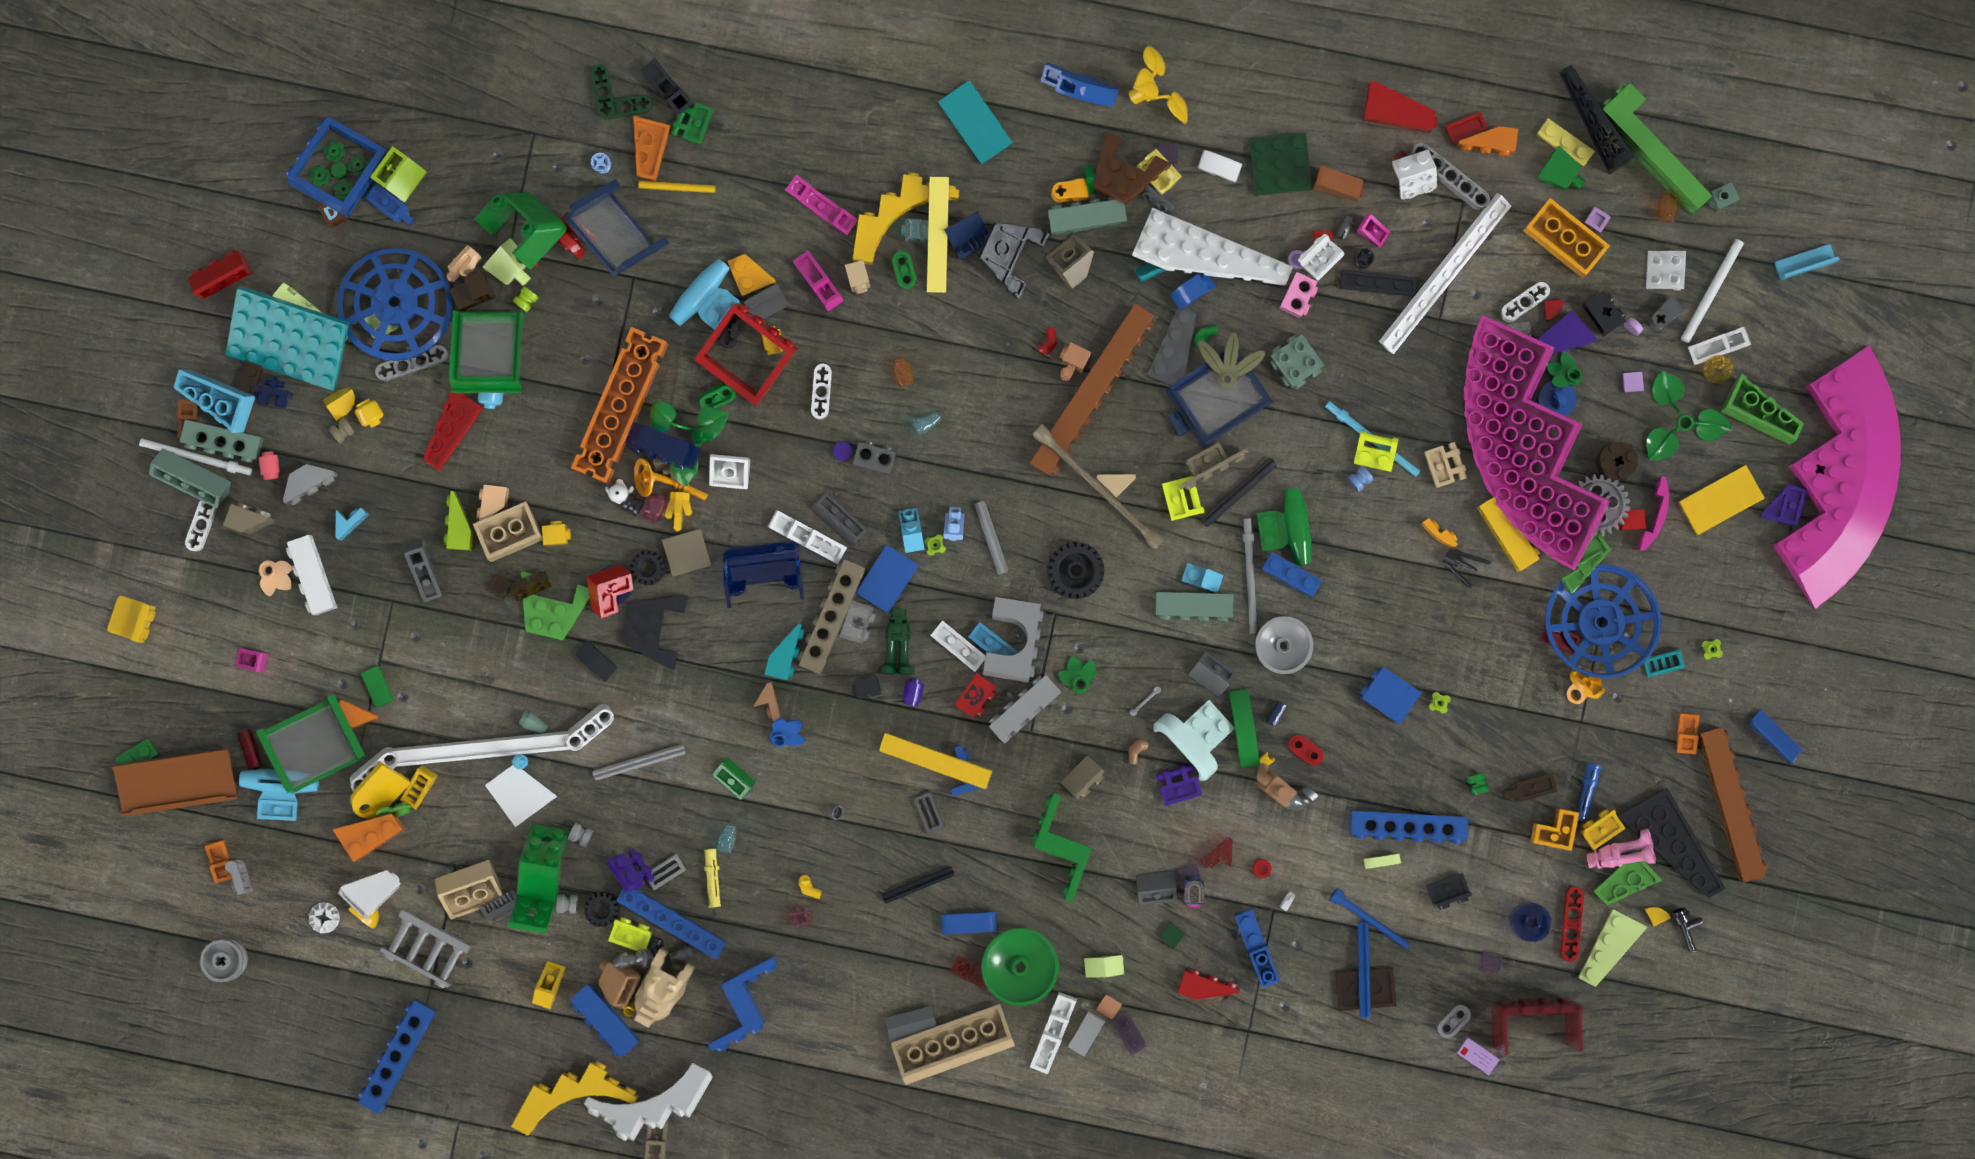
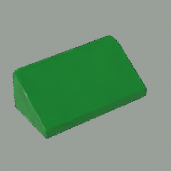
M726 758L712 774L713 777L740 800L756 783L755 780L729 758Z

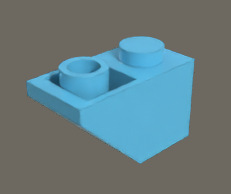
M912 508L898 511L905 552L925 550L918 509Z

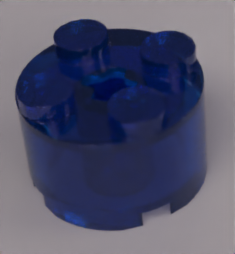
M1531 902L1522 903L1512 911L1509 917L1512 932L1524 941H1541L1550 932L1551 916L1539 904ZM1529 918L1534 919L1532 922L1533 926L1527 925Z

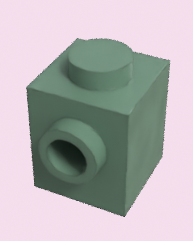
M1731 182L1711 191L1712 197L1707 202L1716 212L1737 202L1740 198Z

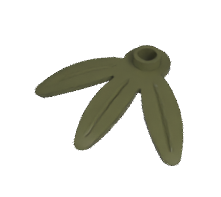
M1232 333L1227 341L1224 363H1222L1219 355L1209 344L1204 341H1199L1198 343L1205 361L1219 374L1217 378L1218 384L1225 389L1232 388L1236 384L1238 376L1254 369L1265 356L1263 350L1257 351L1235 365L1239 351L1236 333ZM1227 375L1231 378L1229 383L1224 382V377Z

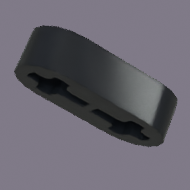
M736 314L733 316L736 323H732L731 329H728V323L719 337L721 345L727 349L733 348L737 343L740 319ZM728 332H731L730 336L734 340L729 345H726L723 338H727Z

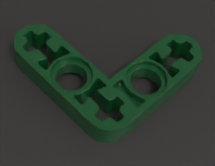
M597 64L592 68L591 76L597 111L602 119L610 120L645 114L652 110L653 102L647 95L614 100L608 69L602 64ZM598 69L605 72V74H602V78L607 83H600L598 75H595V73H598ZM601 87H606L609 93L607 96L601 97L598 95V90ZM643 99L649 102L645 109L642 106H636L637 110L634 111L632 101H635L636 104H641ZM599 101L607 102L608 108L612 109V111H609V115L601 112L604 110V103L601 102L599 104ZM627 102L630 104L631 108L628 112L620 110L622 103Z

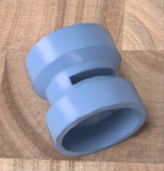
M1363 465L1357 469L1356 475L1350 474L1347 477L1348 481L1358 492L1364 488L1365 484H1370L1374 481L1372 475Z

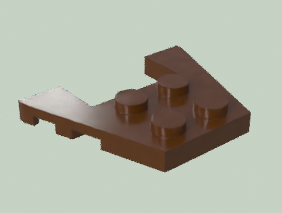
M1107 131L1093 188L1126 205L1140 194L1151 181L1154 182L1159 178L1158 175L1164 170L1167 171L1171 164L1155 155L1146 171H1142L1114 156L1123 140Z

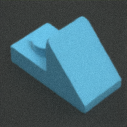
M356 508L349 514L350 518L347 519L340 511L336 510L335 537L342 541L370 514L363 508L359 510Z
M1187 563L1181 582L1218 594L1224 575Z

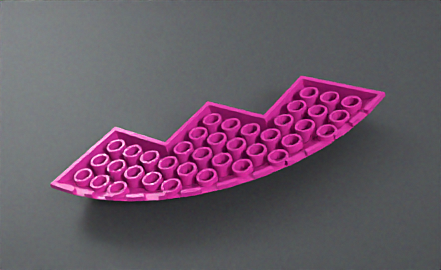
M1482 315L1469 352L1464 386V414L1467 422L1468 439L1472 447L1475 463L1482 475L1485 486L1491 495L1496 497L1497 506L1500 507L1512 525L1541 551L1575 571L1593 539L1611 500L1559 477L1583 424L1531 400L1555 347ZM1558 428L1559 436L1553 438L1552 430H1557Z
M1870 346L1862 349L1805 386L1836 435L1789 465L1802 487L1807 489V495L1820 514L1774 543L1773 547L1814 609L1835 595L1855 575L1869 557L1887 523L1898 487L1901 465V438L1898 414L1886 376ZM1817 467L1821 470L1818 474L1815 472Z

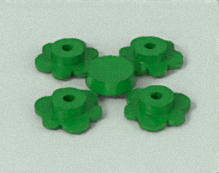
M331 141L329 145L323 148L326 159L334 162L331 172L326 170L323 165L319 166V168L312 167V175H310L309 179L316 187H321L323 184L327 185L331 175L336 179H340L338 185L334 186L336 191L335 197L339 200H345L353 188L351 181L347 182L343 179L346 177L348 170L353 172L355 176L362 175L369 162L363 155H358L356 158L352 157L350 159L351 163L347 167L344 163L340 162L341 157L345 156L343 151L344 145L340 142L335 143Z

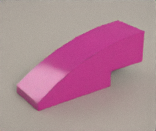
M806 251L793 261L828 311L844 301L809 251Z

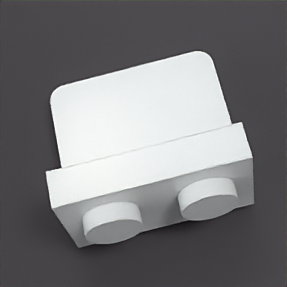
M1429 150L1392 161V166L1399 180V193L1402 200L1411 199L1422 193H1429L1437 188L1436 165Z

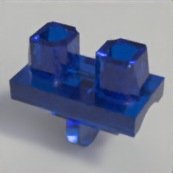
M274 375L272 380L265 381V385L271 386V388L255 386L254 392L257 393L258 404L268 405L271 395L276 396L274 406L286 408L288 400L292 399L293 393L289 391L278 390V387L285 388V383L279 382V376Z

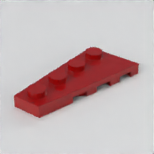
M451 389L447 402L445 401L441 418L436 424L437 428L434 436L431 437L423 457L425 462L439 471L483 410L480 405L462 393H452Z

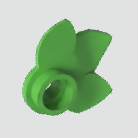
M406 802L396 804L394 808H381L376 812V815L380 814L379 817L395 813L396 817L411 813L410 808L412 807L411 804L407 805Z

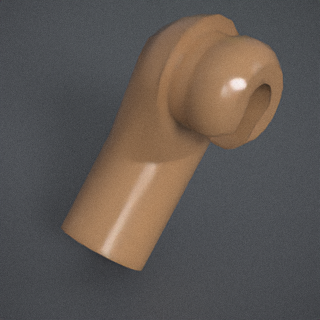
M1137 739L1129 746L1128 764H1138V754L1148 748L1147 740Z

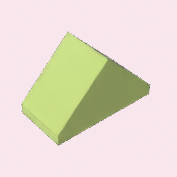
M1123 955L1084 958L1086 978L1110 977L1124 974Z

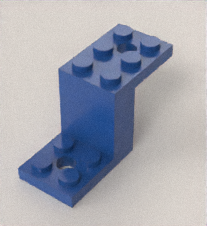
M775 955L721 984L742 1025L711 1041L708 1044L711 1051L717 1050V1052H720L729 1046V1042L734 1040L737 1043L746 1037V1033L751 1031L754 1034L763 1029V1024L766 1020L745 981L750 983L758 979L759 973L764 972V974L775 970V965L778 963Z

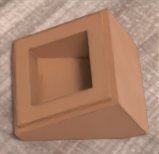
M1105 993L1096 1011L1113 1020L1122 1003Z

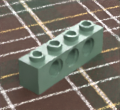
M185 420L180 442L185 444L184 447L196 450V447L204 448L203 452L215 454V451L222 452L223 457L233 459L235 455L241 457V461L252 463L253 460H259L258 457L260 456L264 438L241 432L232 433L228 429ZM201 433L207 435V439L203 443H200L198 440ZM224 437L226 440L225 445L218 447V439ZM242 441L244 443V449L238 452L236 450V444Z

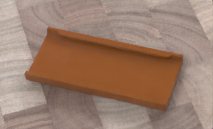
M228 748L112 766L122 808V817L229 801L238 798V790Z

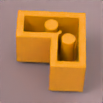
M1556 809L1553 827L1534 824L1530 843L1572 851L1579 813Z

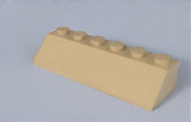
M1000 1004L891 1043L905 1085L1015 1046Z

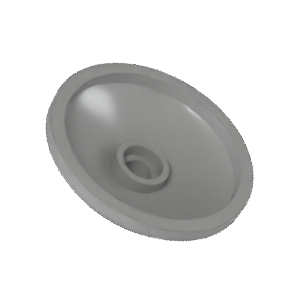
M1277 617L1265 623L1259 630L1255 643L1256 653L1260 662L1270 671L1278 674H1291L1302 669L1310 660L1313 652V638L1309 629L1301 621L1292 617ZM1281 642L1286 643V649L1280 648Z

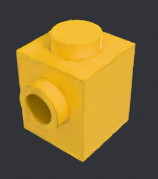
M562 521L550 522V525L542 526L543 545H567L568 540H571V529L567 528L566 524H562Z

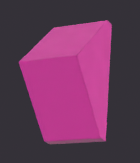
M1367 213L1355 233L1381 248L1390 231L1372 214Z
M239 648L235 667L265 673L269 654Z

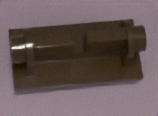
M539 571L530 575V582H527L526 578L512 582L510 591L516 601L526 599L528 596L552 587L546 571Z

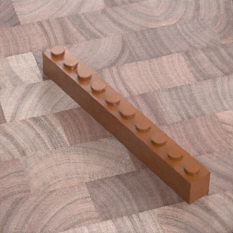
M1136 303L1050 432L1056 440V444L1060 445L1067 454L1071 451L1068 448L1071 442L1076 443L1082 434L1079 432L1081 427H1086L1092 419L1089 415L1093 409L1097 411L1102 404L1100 400L1102 395H1108L1113 385L1110 384L1114 378L1118 379L1123 372L1121 367L1124 362L1129 363L1134 354L1131 352L1135 346L1139 347L1143 342L1144 337L1142 335L1145 330L1149 332L1155 323L1152 321L1154 315ZM1043 443L1031 460L1030 465L1049 477L1051 473L1055 475L1061 466L1058 464L1061 456Z

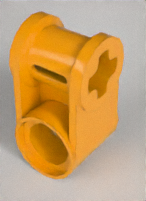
M1081 178L1056 183L1052 188V199L1057 203L1088 199L1086 179ZM1058 189H1061V192H1064L1063 196H1060L1059 193H1057Z

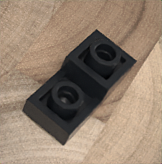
M588 640L575 654L583 664L604 682L618 668Z

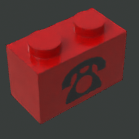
M976 673L955 705L974 718L975 715L979 717L985 709L983 706L985 701H991L996 694L994 690L996 686Z

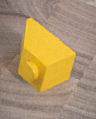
M547 961L534 991L533 1004L551 1009L566 967Z

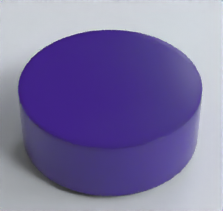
M846 442L837 443L833 448L834 457L839 461H847L852 456L851 446Z

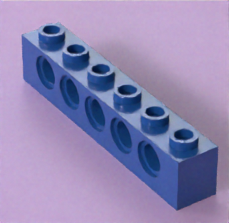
M1350 811L1349 834H1354V838L1366 839V835H1373V839L1385 840V836H1393L1392 840L1404 841V837H1412V841L1423 842V838H1431V842L1442 843L1443 839H1450V843L1462 844V840H1467L1468 817ZM1368 820H1373L1375 823V827L1371 831L1365 828V823ZM1387 821H1392L1394 824V829L1391 832H1387L1384 828ZM1407 822L1413 824V830L1410 833L1404 831V825ZM1426 823L1432 825V831L1429 834L1423 831V826ZM1445 824H1449L1452 828L1451 833L1448 835L1442 832Z
M623 889L616 900L618 903L714 959H718L728 942L639 889L628 893Z
M418 999L408 1004L405 1010L407 1015L405 1019L401 1018L396 1026L398 1031L395 1037L391 1036L386 1046L389 1048L386 1053L380 1055L377 1061L379 1066L376 1071L372 1070L367 1079L370 1081L368 1086L363 1087L360 1091L358 1104L377 1114L383 1111L436 1015L437 1009ZM413 1016L417 1017L420 1021L418 1027L411 1024ZM403 1033L410 1036L408 1044L403 1043L401 1040ZM394 1050L398 1051L401 1055L399 1061L392 1058ZM384 1068L391 1070L390 1078L383 1075L382 1071ZM374 1085H379L382 1088L380 1095L374 1093Z

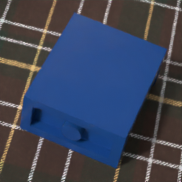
M1385 667L1376 668L1371 675L1373 679L1369 685L1365 684L1360 691V694H1362L1360 699L1399 725L1422 692Z

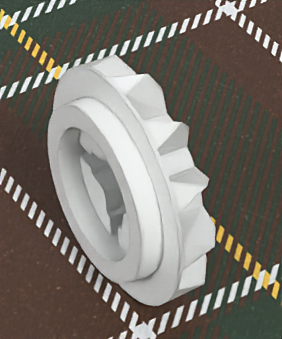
M318 903L312 907L309 913V924L313 930L319 933H329L339 924V912L330 903ZM323 912H325L326 917L332 920H327L322 925V920L316 916L323 915Z

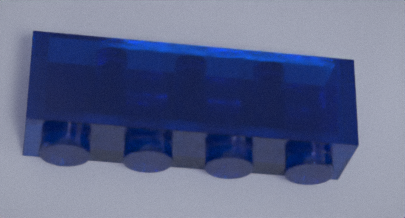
M637 422L633 423L625 442L631 445V450L642 454V451H645L646 456L656 459L658 456L660 457L659 461L669 465L671 462H674L673 466L682 470L685 467L693 470L702 449L692 443Z

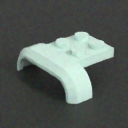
M1210 700L1184 723L1168 713L1164 714L1154 723V732L1164 733L1195 766L1199 773L1197 778L1199 781H1206L1217 771L1216 760L1210 751L1235 729Z

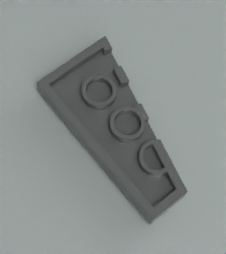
M1186 308L1183 310L1177 309L1147 376L1169 386L1185 377L1196 318L1195 312Z

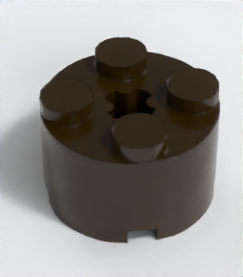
M1614 442L1605 446L1596 457V466L1600 476L1603 474L1604 479L1610 478L1611 482L1615 480L1619 482L1629 478L1637 469L1638 454L1630 445L1623 442ZM1618 458L1620 465L1615 466L1616 462L1613 459Z

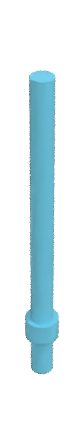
M1330 401L1325 406L1337 416L1336 418L1339 421H1344L1359 434L1361 430L1372 434L1352 419L1344 409L1341 410ZM1371 442L1379 449L1388 451L1391 449L1387 445ZM1396 452L1394 461L1416 477L1420 470Z

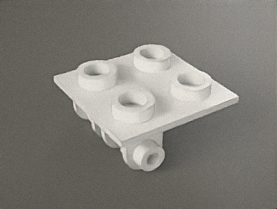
M1648 251L1646 289H1673L1674 291L1684 289L1686 251Z

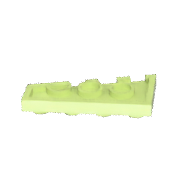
M1612 909L1577 978L1596 987L1647 927Z

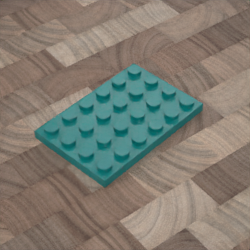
M239 286L237 288L225 355L242 361L247 360L262 365L263 368L334 391L337 386L349 322Z

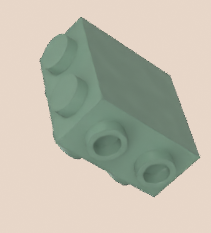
M1303 334L1300 336L1293 335L1287 340L1288 344L1283 348L1279 345L1271 351L1273 354L1270 356L1271 361L1269 362L1274 371L1278 370L1282 375L1280 377L1281 381L1286 387L1289 386L1291 389L1295 386L1297 389L1307 383L1305 379L1309 376L1316 377L1322 372L1321 368L1324 366Z

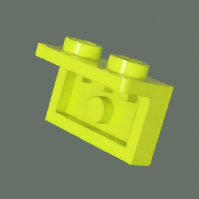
M620 917V920L615 919L608 941L635 951L647 949L653 931L649 930V926L641 923L638 926L631 924L632 920Z

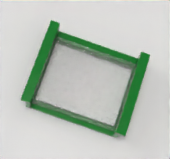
M453 310L449 382L452 393H521L519 375L522 323H525L523 311L458 312Z
M334 694L328 696L326 701L266 730L262 728L256 731L287 794H293L362 760L361 757L365 756Z

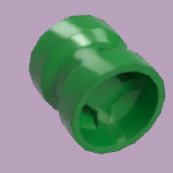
M1484 772L1466 777L1467 783L1471 787V796L1490 791L1488 784L1485 783L1486 776Z

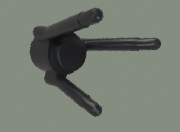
M1450 548L1443 559V562L1446 563L1445 567L1450 569L1469 588H1472V584L1453 566L1457 567L1461 564L1476 572L1477 568L1463 561V557L1488 565L1491 564V561L1461 552L1456 548L1455 550Z

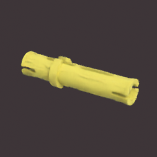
M704 849L706 866L704 871H706L708 907H720L719 866H717L716 849Z

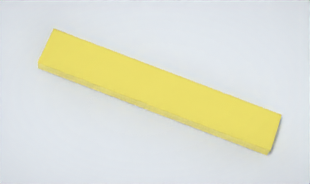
M930 177L927 292L946 293L947 234L944 229L948 227L949 177Z

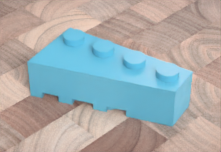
M179 369L173 388L190 401L198 404L203 411L211 414L216 421L224 424L232 433L244 432L255 396L191 369Z

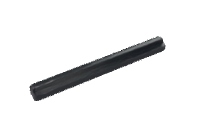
M1272 458L1266 460L1201 518V522L1206 527H1209L1276 468V462Z

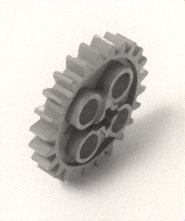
M1594 474L1591 481L1588 477H1586V483L1579 481L1580 487L1591 492L1594 489H1601L1602 493L1600 496L1602 497L1607 492H1610L1606 499L1618 502L1615 507H1607L1604 514L1606 519L1599 524L1594 537L1597 536L1598 532H1601L1602 536L1605 535V531L1612 534V528L1619 530L1617 524L1624 525L1625 523L1622 518H1628L1629 516L1625 511H1630V507L1626 506V504L1630 503V499H1624L1628 496V492H1622L1624 485L1617 487L1618 480H1615L1613 483L1610 478L1604 480L1603 474H1601L1600 479H1597Z

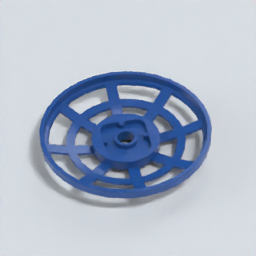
M390 248L373 252L352 266L340 285L337 310L339 319L349 322V326L359 322L369 334L375 337L372 348L358 340L348 327L347 337L356 347L375 358L400 361L418 357L429 351L440 341L448 329L452 318L453 297L449 290V282L444 273L428 257L408 249ZM389 253L411 255L406 265L399 263L382 265L379 259V255ZM371 259L375 268L368 272L359 284L349 282L351 275L356 269ZM420 259L431 266L441 280L429 283L428 279L414 268L417 260ZM402 269L403 272L400 279H388L385 270ZM378 273L382 283L375 289L365 287L367 281ZM412 273L417 276L424 286L413 289L407 283L410 274ZM440 288H445L447 298L444 318L434 314L435 296L433 291ZM345 289L355 291V315L347 319L344 317L342 304ZM428 293V311L418 307L417 296ZM361 294L371 297V307L363 311L360 310ZM398 298L400 300L399 305L396 307L390 306V299ZM375 314L381 321L378 331L370 327L365 318ZM415 314L424 317L420 325L411 331L408 321ZM430 320L441 325L437 333L427 343L418 347L414 336L423 331ZM388 325H400L404 334L386 335L385 333ZM383 340L391 342L407 340L411 351L404 353H384L379 350Z
M1598 564L1590 574L1591 584L1578 589L1572 595L1563 588L1565 585L1562 581L1556 586L1546 607L1545 627L1553 650L1568 667L1589 677L1600 679L1615 678L1634 671L1651 656L1660 637L1661 613L1653 592L1637 575L1618 566ZM1598 571L1616 573L1629 580L1622 589L1612 584L1599 583ZM1634 585L1638 586L1644 593L1652 612L1640 614L1636 602L1628 594ZM1600 589L1615 592L1617 596L1612 602L1601 599ZM1592 590L1593 601L1586 606L1576 600L1583 593ZM1557 595H1560L1566 601L1562 611L1561 624L1551 625L1552 606ZM1624 599L1631 606L1634 615L1624 616L1622 610L1618 607ZM1571 606L1580 612L1578 622L1567 623V616ZM1604 618L1606 620V627H1599L1596 623L1597 619ZM1653 619V636L1646 650L1636 643L1641 634L1642 621ZM1625 624H1636L1632 640L1622 634ZM1563 631L1567 643L1575 651L1569 660L1557 647L1552 632ZM1569 631H1580L1584 640L1579 647L1573 642ZM1616 640L1627 646L1615 655L1610 654L1609 645ZM1590 644L1601 646L1603 657L1593 656L1585 651ZM1631 650L1641 655L1640 659L1630 667L1621 671H1614L1612 661L1624 657ZM1580 657L1594 662H1604L1607 673L1590 672L1575 664Z

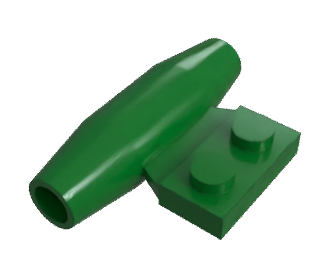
M1300 488L1286 489L1284 513L1279 511L1257 513L1262 551L1282 549L1289 544L1296 566L1311 564V534L1307 508Z

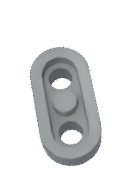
M1464 1005L1454 1006L1437 1024L1439 1035L1444 1038L1453 1037L1470 1020V1010ZM1458 1011L1463 1012V1016L1461 1018L1457 1017ZM1446 1024L1450 1026V1029L1447 1032L1443 1030V1027Z

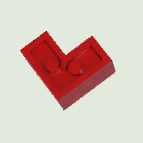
M622 565L586 576L590 607L600 618L618 613L616 596L633 590L631 573Z

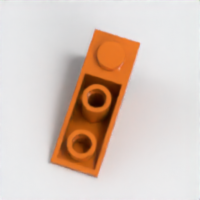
M1499 126L1460 140L1456 147L1466 152H1471L1474 149L1480 150L1479 153L1482 154L1496 152L1499 156L1509 157L1510 154L1513 155L1516 151L1518 129Z

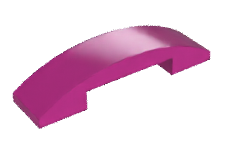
M797 174L785 189L800 203L845 235L849 234L858 221L857 218L837 206Z
M1664 476L1658 478L1653 496L1660 498L1651 530L1650 532L1644 531L1641 533L1637 551H1644L1655 540L1664 524L1669 504L1668 483Z

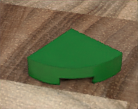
M1091 165L1084 166L1088 193L1095 192L1093 188L1094 175Z

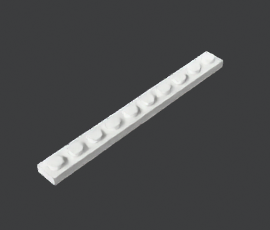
M1496 193L1379 340L1388 352L1394 354L1510 209L1511 205L1501 194Z

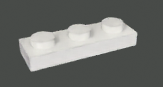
M944 621L930 635L974 672L985 661L986 656Z

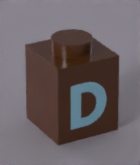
M322 203L317 205L324 220L331 229L348 220L346 216Z

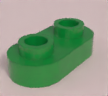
M899 251L892 258L897 282L901 288L911 289L916 284L912 260L907 252ZM901 258L905 259L906 261L903 265H900L898 263L899 259ZM904 277H909L910 282L904 283Z
M722 383L703 392L699 396L698 402L701 409L705 407L717 409L733 401L736 392L727 384Z

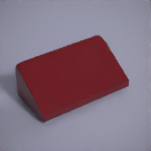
M246 729L239 732L238 738L248 769L251 770L262 766L252 730Z

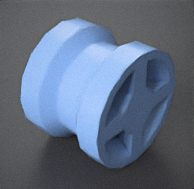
M596 153L591 158V166L595 172L604 174L610 170L611 161L606 154Z

